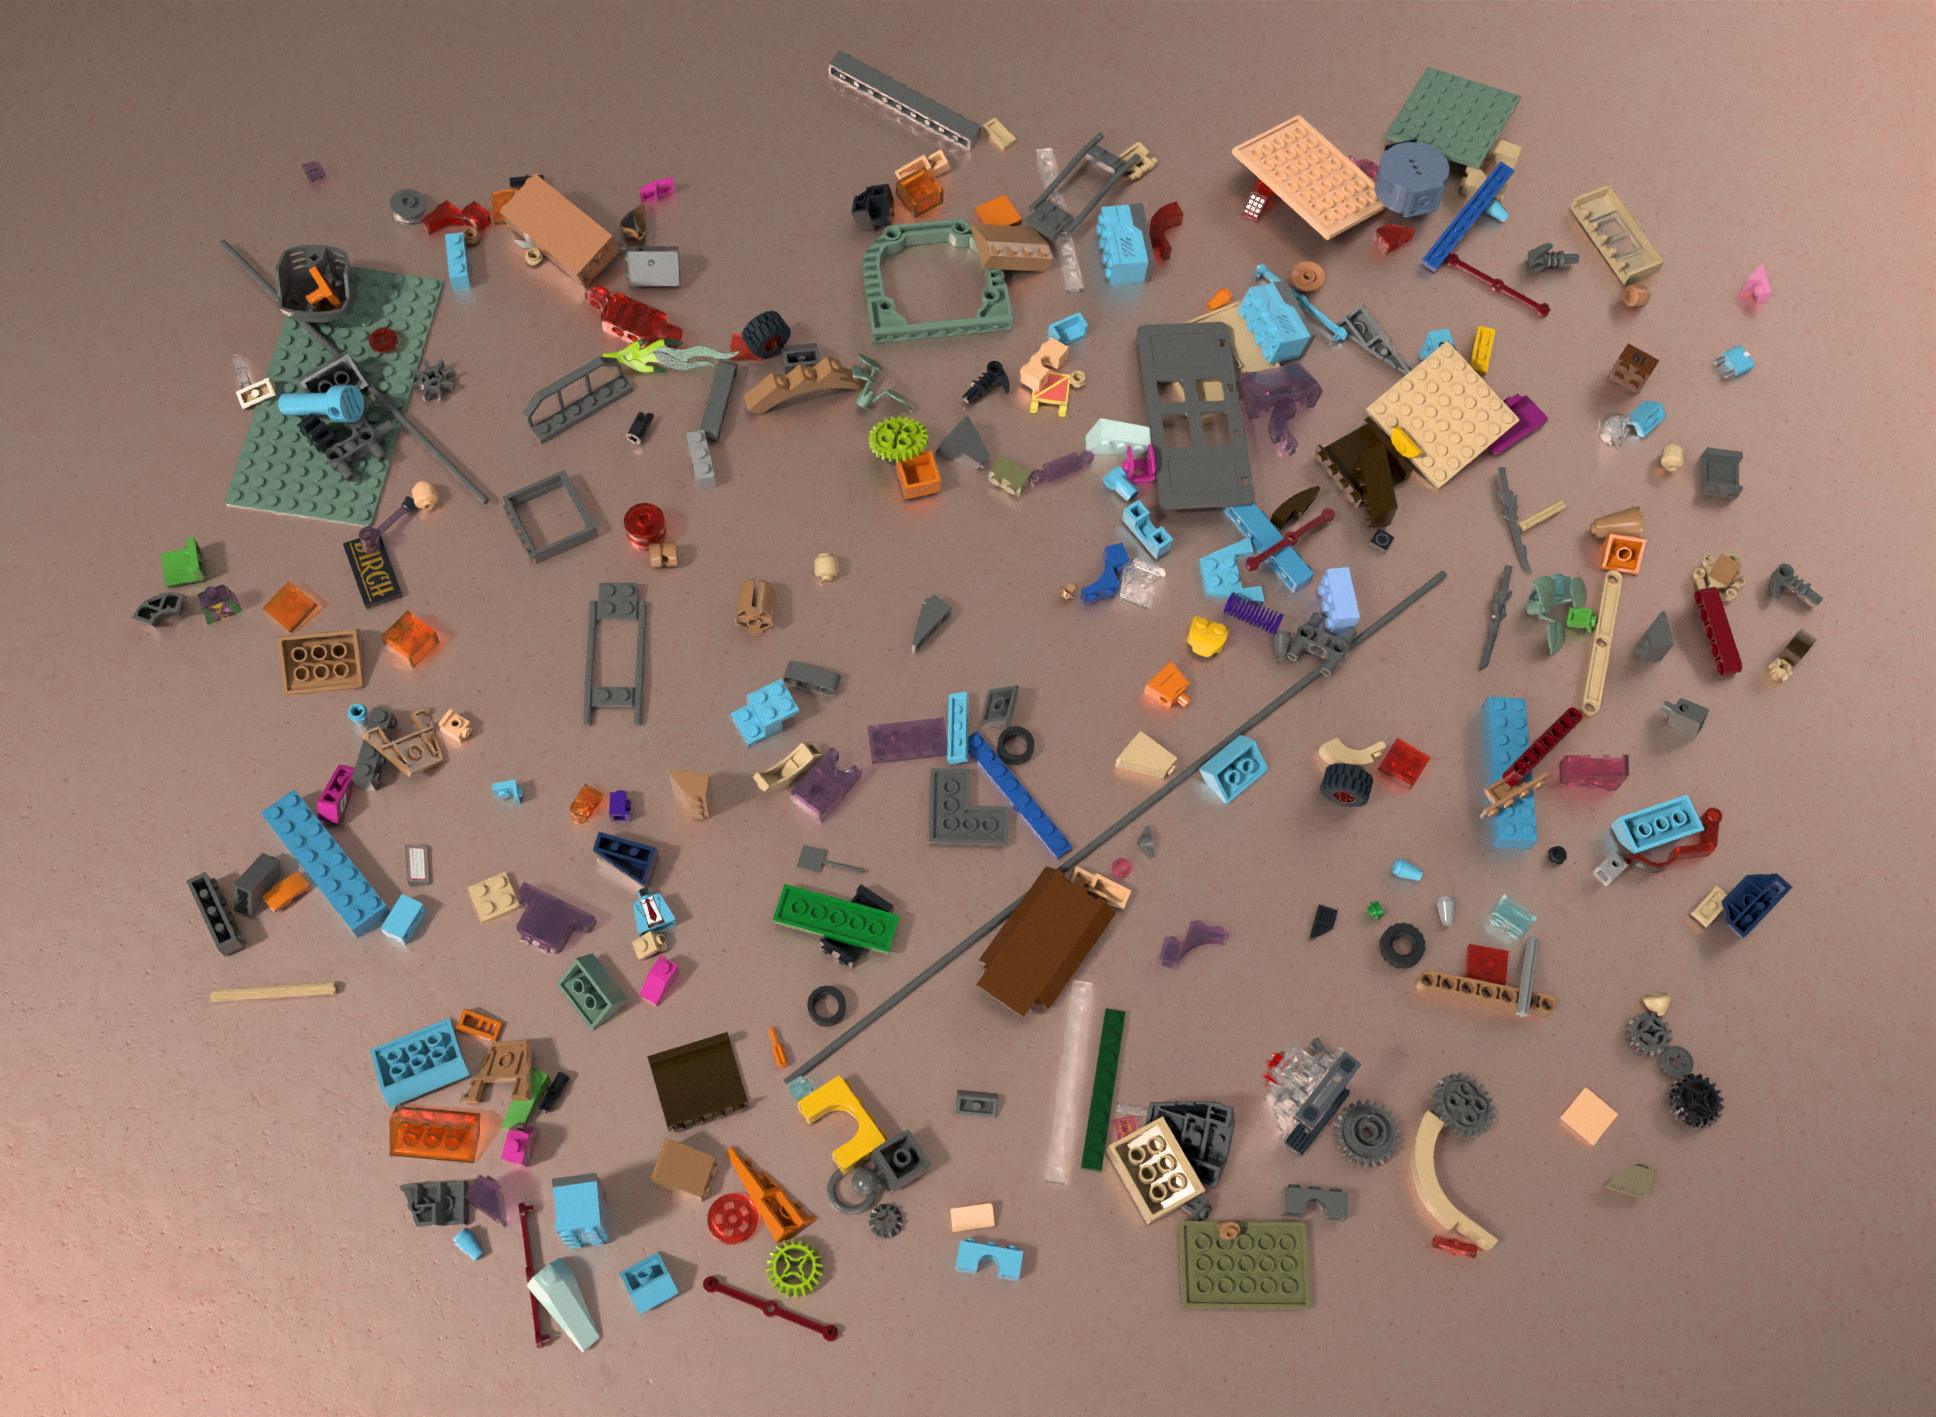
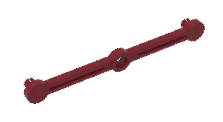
M1449 254L1445 262L1448 266H1455L1490 285L1492 291L1508 295L1535 310L1540 317H1546L1549 314L1550 308L1548 304H1539L1504 285L1501 279H1494L1459 260L1457 254Z
M1324 508L1320 516L1295 532H1287L1283 540L1258 556L1249 557L1245 562L1247 571L1257 570L1260 563L1288 545L1294 546L1300 537L1323 522L1332 521L1335 517V512L1330 508Z
M522 1202L518 1206L527 1266L526 1278L529 1283L535 1274L527 1215L534 1212L533 1205L527 1206ZM530 1291L537 1349L543 1348L544 1343L551 1342L550 1334L543 1335L541 1332L538 1301L536 1296Z
M709 1276L703 1281V1288L708 1293L719 1292L763 1310L764 1315L769 1318L777 1316L823 1335V1338L828 1342H833L838 1337V1329L834 1325L823 1326L779 1308L778 1304L772 1300L764 1302L720 1284L714 1276ZM772 1305L774 1311L768 1312L767 1307Z

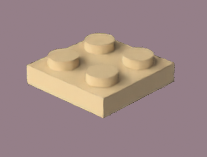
M506 872L467 887L482 924L521 909Z

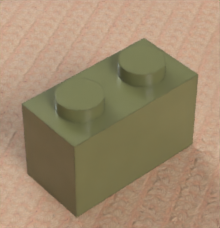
M1000 455L989 471L988 480L993 485L1006 489L1008 493L1020 497L1031 481L1032 471Z

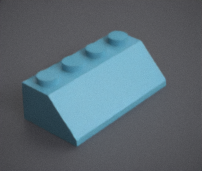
M1688 794L1619 817L1611 824L1619 843L1633 854L1705 830Z

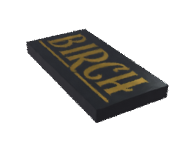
M379 531L343 543L366 609L403 597Z

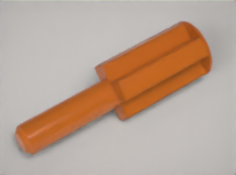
M770 1027L768 1031L773 1043L772 1051L778 1066L777 1068H784L789 1063L783 1045L779 1044L774 1027Z

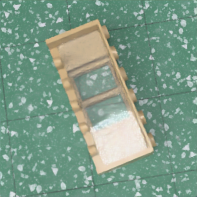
M1610 184L1575 197L1570 209L1623 285L1634 283L1659 272L1664 263L1662 256L1656 251L1652 242L1646 237L1644 231L1639 227L1635 218L1629 213L1625 204L1622 203Z

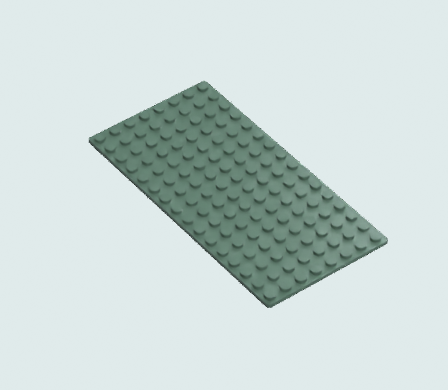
M329 264L325 273H331ZM351 266L357 287L353 309L350 314L332 322L309 323L340 353L347 350L361 374L405 416L412 392L410 384L415 382L416 379L413 377L411 370L415 369L418 371L443 288V281ZM285 316L265 379L271 378L274 380L276 395L256 404L225 503L227 506L371 527L402 423L365 387L361 389L360 392L363 398L369 395L374 402V405L364 410L362 414L370 426L375 428L387 420L394 426L395 430L389 432L380 440V446L386 452L388 458L380 463L370 452L352 463L349 467L356 474V478L351 482H347L340 472L333 470L326 458V451L323 454L319 453L314 445L311 446L307 442L308 438L299 431L301 429L297 424L309 415H284L279 410L278 401L282 394L306 393L299 382V377L333 358L298 321ZM317 415L321 422L324 421L327 424L326 428L333 432L337 443H341L352 436L351 431H347L342 422H334L328 415Z

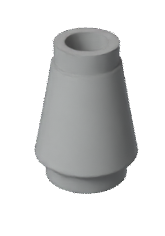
M1452 896L1439 897L1436 905L1442 926L1454 925L1456 901H1454Z

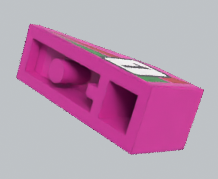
M338 765L317 801L318 820L333 823L339 822L354 785L352 781L354 767Z

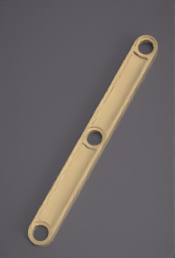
M1614 570L1606 574L1602 584L1597 612V625L1594 629L1580 706L1581 713L1587 718L1594 717L1598 713L1602 699L1622 585V575ZM1608 577H1615L1617 579V583H1611ZM1599 639L1604 640L1605 643H1606V646H1605V647L1599 646L1598 643H1597V640H1599ZM1585 705H1592L1595 711H1587Z

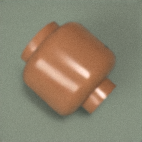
M1629 285L1624 290L1622 298L1628 307L1642 308L1648 303L1650 293L1644 285Z

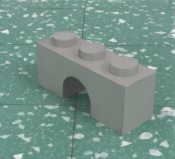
M704 429L687 432V445L690 458L692 459L698 491L716 487L715 474Z

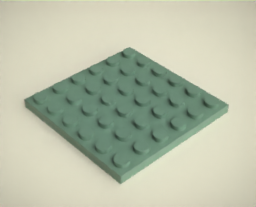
M1428 67L1386 133L1385 139L1395 143L1417 139V143H1426L1438 149L1448 160L1480 169L1518 106L1521 96Z

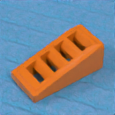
M464 1008L455 1030L496 1042L503 1022ZM470 1018L468 1027L464 1026L466 1019ZM475 1020L479 1021L476 1030L472 1028ZM483 1022L487 1023L484 1032H481L480 1029ZM495 1025L492 1035H489L490 1026Z

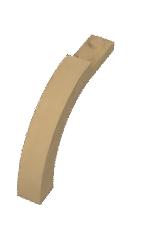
M1427 1110L1417 1124L1410 1151L1411 1172L1417 1192L1430 1214L1444 1228L1449 1231L1456 1226L1458 1232L1462 1235L1470 1236L1474 1239L1478 1247L1490 1250L1495 1246L1498 1239L1456 1209L1447 1199L1438 1183L1433 1155L1437 1136L1445 1122L1438 1120L1437 1116Z

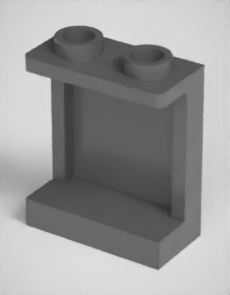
M1707 447L1701 455V493L1710 496L1718 495L1726 496L1727 498H1737L1743 491V486L1739 485V463L1743 459V452Z

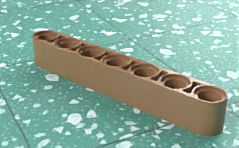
M1432 970L1423 971L1415 982L1417 990L1422 993L1513 1012L1517 1011L1519 988ZM1422 978L1428 979L1430 985L1425 984ZM1442 982L1449 984L1450 989H1446ZM1462 986L1467 987L1470 993L1464 992ZM1482 990L1487 991L1490 997L1484 996ZM1532 991L1529 1015L1548 1017L1557 1008L1556 999L1551 995ZM1502 994L1508 996L1509 1001H1505ZM1542 1003H1546L1549 1007V1010L1545 1009L1542 1006Z

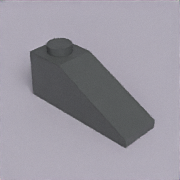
M935 594L930 599L926 598L921 605L922 609L912 642V652L914 654L951 616V606Z

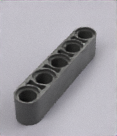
M718 361L700 430L704 429L706 438L719 440L737 374V363Z

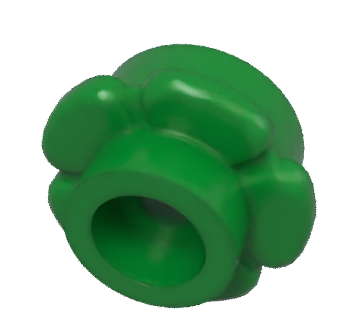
M1371 901V906L1367 907L1370 916L1379 920L1380 917L1384 916L1378 901L1374 903Z

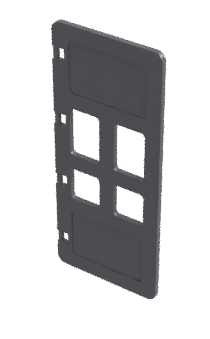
M1224 322L1139 326L1137 328V340L1151 443L1154 447L1155 472L1160 506L1163 509L1170 510L1252 505L1255 500V493L1227 324ZM1220 341H1225L1226 347H1220ZM1220 380L1224 400L1199 401L1196 381ZM1158 382H1182L1185 402L1161 403L1159 401ZM1227 386H1232L1233 392H1227ZM1202 414L1227 415L1231 445H1205L1201 421ZM1187 416L1192 446L1167 448L1165 446L1161 417ZM1234 432H1240V438H1235ZM1241 479H1247L1248 485L1242 486Z

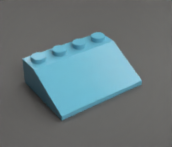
M450 1018L370 1049L380 1090L389 1108L470 1075Z

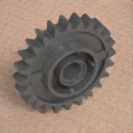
M1358 1100L1356 1106L1350 1103L1349 1109L1345 1107L1342 1110L1344 1114L1340 1113L1337 1116L1340 1121L1334 1123L1338 1127L1333 1131V1133L1338 1135L1334 1141L1340 1142L1337 1149H1344L1342 1156L1349 1155V1162L1356 1159L1357 1166L1364 1162L1367 1168L1371 1162L1373 1167H1376L1378 1161L1384 1164L1385 1158L1388 1160L1392 1158L1390 1153H1396L1397 1150L1394 1146L1400 1144L1396 1139L1401 1136L1396 1130L1400 1126L1393 1124L1396 1118L1389 1117L1391 1111L1384 1112V1105L1378 1108L1376 1101L1373 1105H1370L1369 1100H1366L1363 1105ZM1363 1129L1370 1131L1371 1138L1364 1136Z

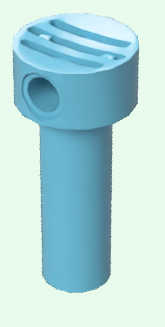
M334 385L329 388L327 393H284L279 397L278 406L284 415H310L312 413L313 415H328L334 422H356L363 414L364 399L356 386Z

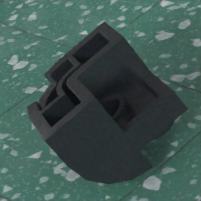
M889 184L869 186L859 196L855 195L851 214L858 226L869 231H876L877 225L890 224L891 216L895 214V206Z

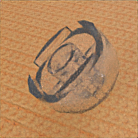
M1614 412L1607 415L1603 420L1601 419L1597 425L1601 442L1613 449H1618L1617 445L1622 446L1629 433V428L1626 427L1627 423H1631V417L1623 413Z

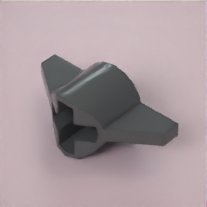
M1145 826L1137 844L1149 857H1154L1150 826Z

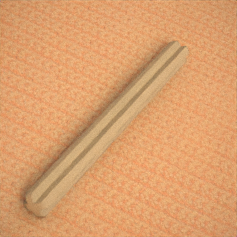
M335 982L216 989L211 991L210 998L212 1002L325 995L335 994L337 987Z

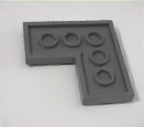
M931 768L929 844L1008 846V807L969 806L970 769Z

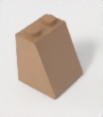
M665 1137L651 1180L654 1187L703 1202L704 1196L708 1197L711 1184H709L711 1176L715 1177L718 1164H716L714 1156Z

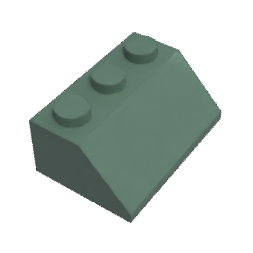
M593 953L576 958L556 983L591 1031L619 1012L628 1001V998Z

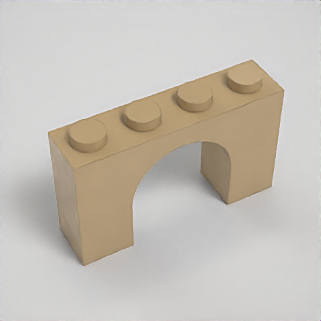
M1497 139L1482 165L1487 163L1498 165L1501 161L1514 169L1522 147ZM1467 166L1465 174L1468 176L1463 177L1460 184L1463 187L1461 194L1472 198L1488 177L1482 172L1481 167L1476 169ZM1505 184L1494 197V200L1497 199L1500 204L1508 184Z

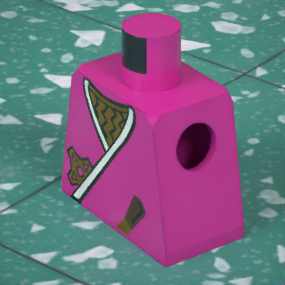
M516 1123L509 1128L501 1159L506 1163L528 1167L537 1127Z

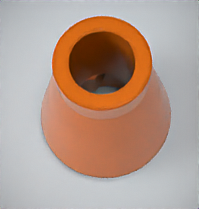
M1227 288L1219 289L1206 306L1212 312L1229 304L1233 296Z

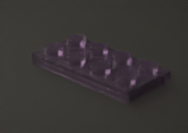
M944 717L867 726L872 764L947 756L948 742Z

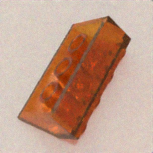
M396 1106L389 1119L390 1156L474 1163L480 1134V1113Z

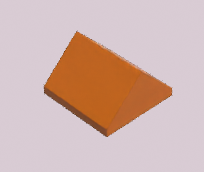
M1609 533L1601 545V569L1638 574L1647 539Z

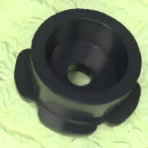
M1561 846L1551 847L1548 850L1549 861L1556 865L1563 864L1567 859V852Z

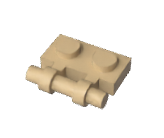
M1139 141L1117 156L1124 160V163L1134 154L1140 156V159L1129 169L1132 172L1128 176L1131 181L1139 179L1143 176L1144 172L1150 171L1158 163L1155 157L1151 160L1148 158L1150 151ZM1141 162L1143 165L1138 167L1137 165Z

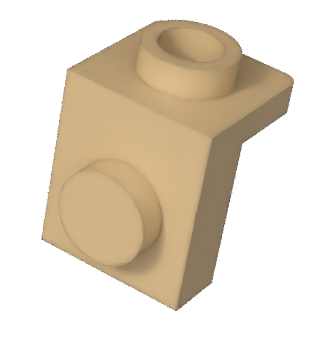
M649 931L632 942L637 958L641 961L657 952H666L668 950L666 939L661 932Z

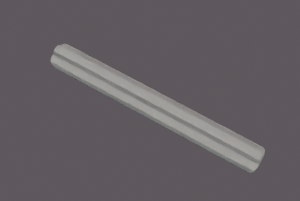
M1534 936L1528 938L1526 942L1516 1011L1517 1015L1521 1018L1528 1016L1539 945V940L1535 939Z

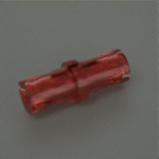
M1435 1235L1433 1238L1432 1248L1450 1252L1451 1255L1459 1254L1475 1258L1477 1254V1245L1459 1241L1458 1238L1450 1239Z

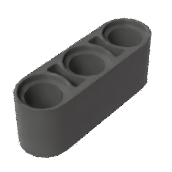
M789 661L783 677V681L787 684L829 696L836 695L841 676L836 672L798 661Z

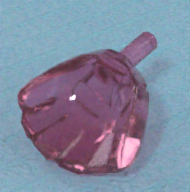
M1351 155L1348 157L1371 179L1377 175L1379 165L1371 159H1360L1358 161Z

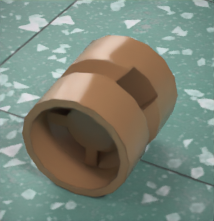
M667 542L664 546L660 543L649 544L651 568L662 567L663 564H666L667 567L678 566L676 542Z

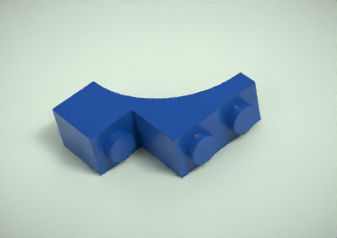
M1123 543L1105 547L1103 554L1105 570L1095 583L1082 588L1081 599L1083 603H1093L1100 598H1111L1118 594L1120 584L1116 574H1122L1128 570L1130 563Z

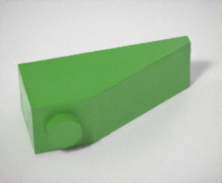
M531 1067V1100H512L501 1128L508 1131L516 1123L527 1125L551 1082L547 1074Z

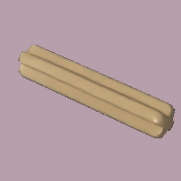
M1559 500L1520 521L1518 526L1521 527V531H1526L1565 509L1566 505L1562 500Z

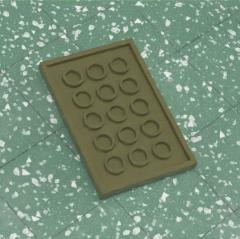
M1179 1221L1182 1309L1310 1310L1305 1222H1239V1235L1234 1239L1226 1240L1220 1236L1216 1225L1225 1221Z

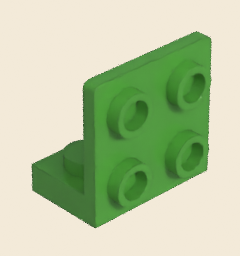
M194 537L186 538L187 546L184 547L185 549L161 554L167 588L205 580L201 549Z

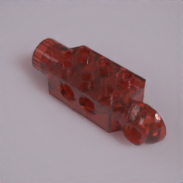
M597 285L595 288H590L584 292L588 303L592 307L602 310L601 322L604 332L629 343L639 340L640 348H644L661 339L665 341V345L661 347L672 352L678 348L682 340L683 329L668 323L666 313L619 292L611 296L610 291L601 285Z

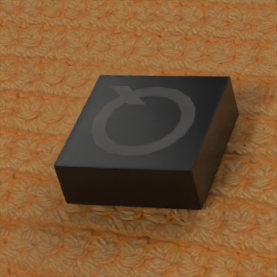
M1378 528L1369 545L1385 553L1395 537Z

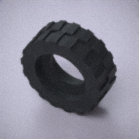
M1404 922L1400 924L1395 923L1393 926L1388 927L1380 938V954L1383 956V960L1388 962L1390 966H1394L1397 969L1411 968L1424 955L1426 942L1423 934L1420 933L1417 927L1415 928L1412 924ZM1395 938H1407L1412 944L1411 952L1407 955H1400L1393 949Z

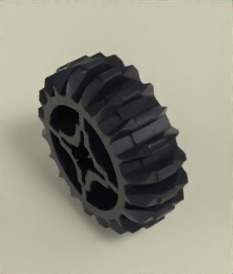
M1691 1073L1688 1077L1683 1075L1680 1079H1676L1674 1085L1669 1087L1671 1092L1667 1094V1097L1671 1100L1667 1102V1105L1673 1106L1670 1112L1677 1114L1675 1120L1682 1119L1681 1125L1688 1123L1689 1128H1694L1695 1126L1697 1129H1702L1703 1126L1708 1128L1711 1124L1717 1122V1118L1721 1117L1722 1113L1720 1111L1725 1106L1720 1103L1724 1101V1098L1718 1096L1721 1090H1715L1716 1083L1710 1084V1078L1703 1080L1702 1074H1698L1695 1077L1694 1073ZM1690 1087H1695V1088L1701 1090V1092H1698V1091H1696V1090H1694L1693 1088H1690ZM1700 1097V1098L1697 1100L1698 1103H1695L1694 1105L1691 1106V1104L1694 1102V1099ZM1689 1111H1695L1698 1115L1701 1114L1702 1116L1694 1115Z

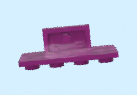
M1517 393L1503 401L1520 420L1488 447L1495 455H1499L1548 421V417L1528 396L1524 395L1521 397Z

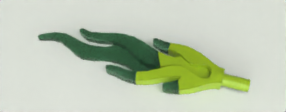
M641 339L615 353H603V357L617 358L619 362L640 372L664 373V368L657 365H649L646 362H655L675 370L686 371L701 366L714 367L715 365L709 360L688 361L687 359L691 357L708 356L725 360L736 356L739 351L722 353L704 345L684 349L669 347L668 345L684 344V341L675 339L657 340L644 348H640L648 343V339Z

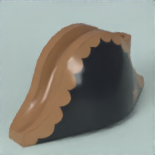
M643 203L628 212L620 221V229L629 238L641 240L646 235V207Z

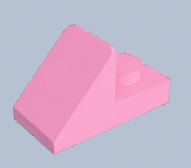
M1761 264L1754 271L1742 288L1743 290L1755 289L1754 293L1759 303H1766L1772 294L1764 264Z

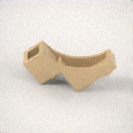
M812 741L802 742L782 761L766 770L757 772L753 778L757 782V786L764 792L786 789L799 773L811 771L824 755Z

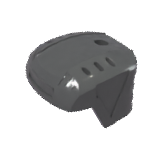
M301 245L286 249L282 253L275 268L280 313L296 321L314 323L332 322L350 314L353 309L357 286L346 251L327 245ZM301 251L304 252V253H302V254H298V255H294V256H291V257H290V255L293 254V253L301 252ZM300 258H305V259H306V260H302V261H298V262L292 263V262H293L294 260H296V259H300ZM328 264H329L331 273H325L326 270H327ZM300 265H308V266H306V267H302V268H298V269H295V270H294V268L297 267V266H300ZM315 266L329 281L343 303L341 309L337 310L326 297L313 306L309 303L306 295L319 288V285L309 271Z

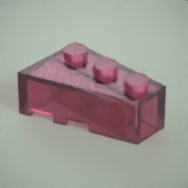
M1622 754V758H1610L1609 755H1603V758H1590V755H1565L1559 763L1560 784H1566L1568 787L1585 786L1587 789L1603 788L1606 791H1615L1629 776V754Z

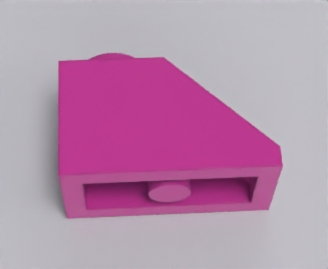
M660 955L646 978L640 996L657 1006L680 973L678 965Z

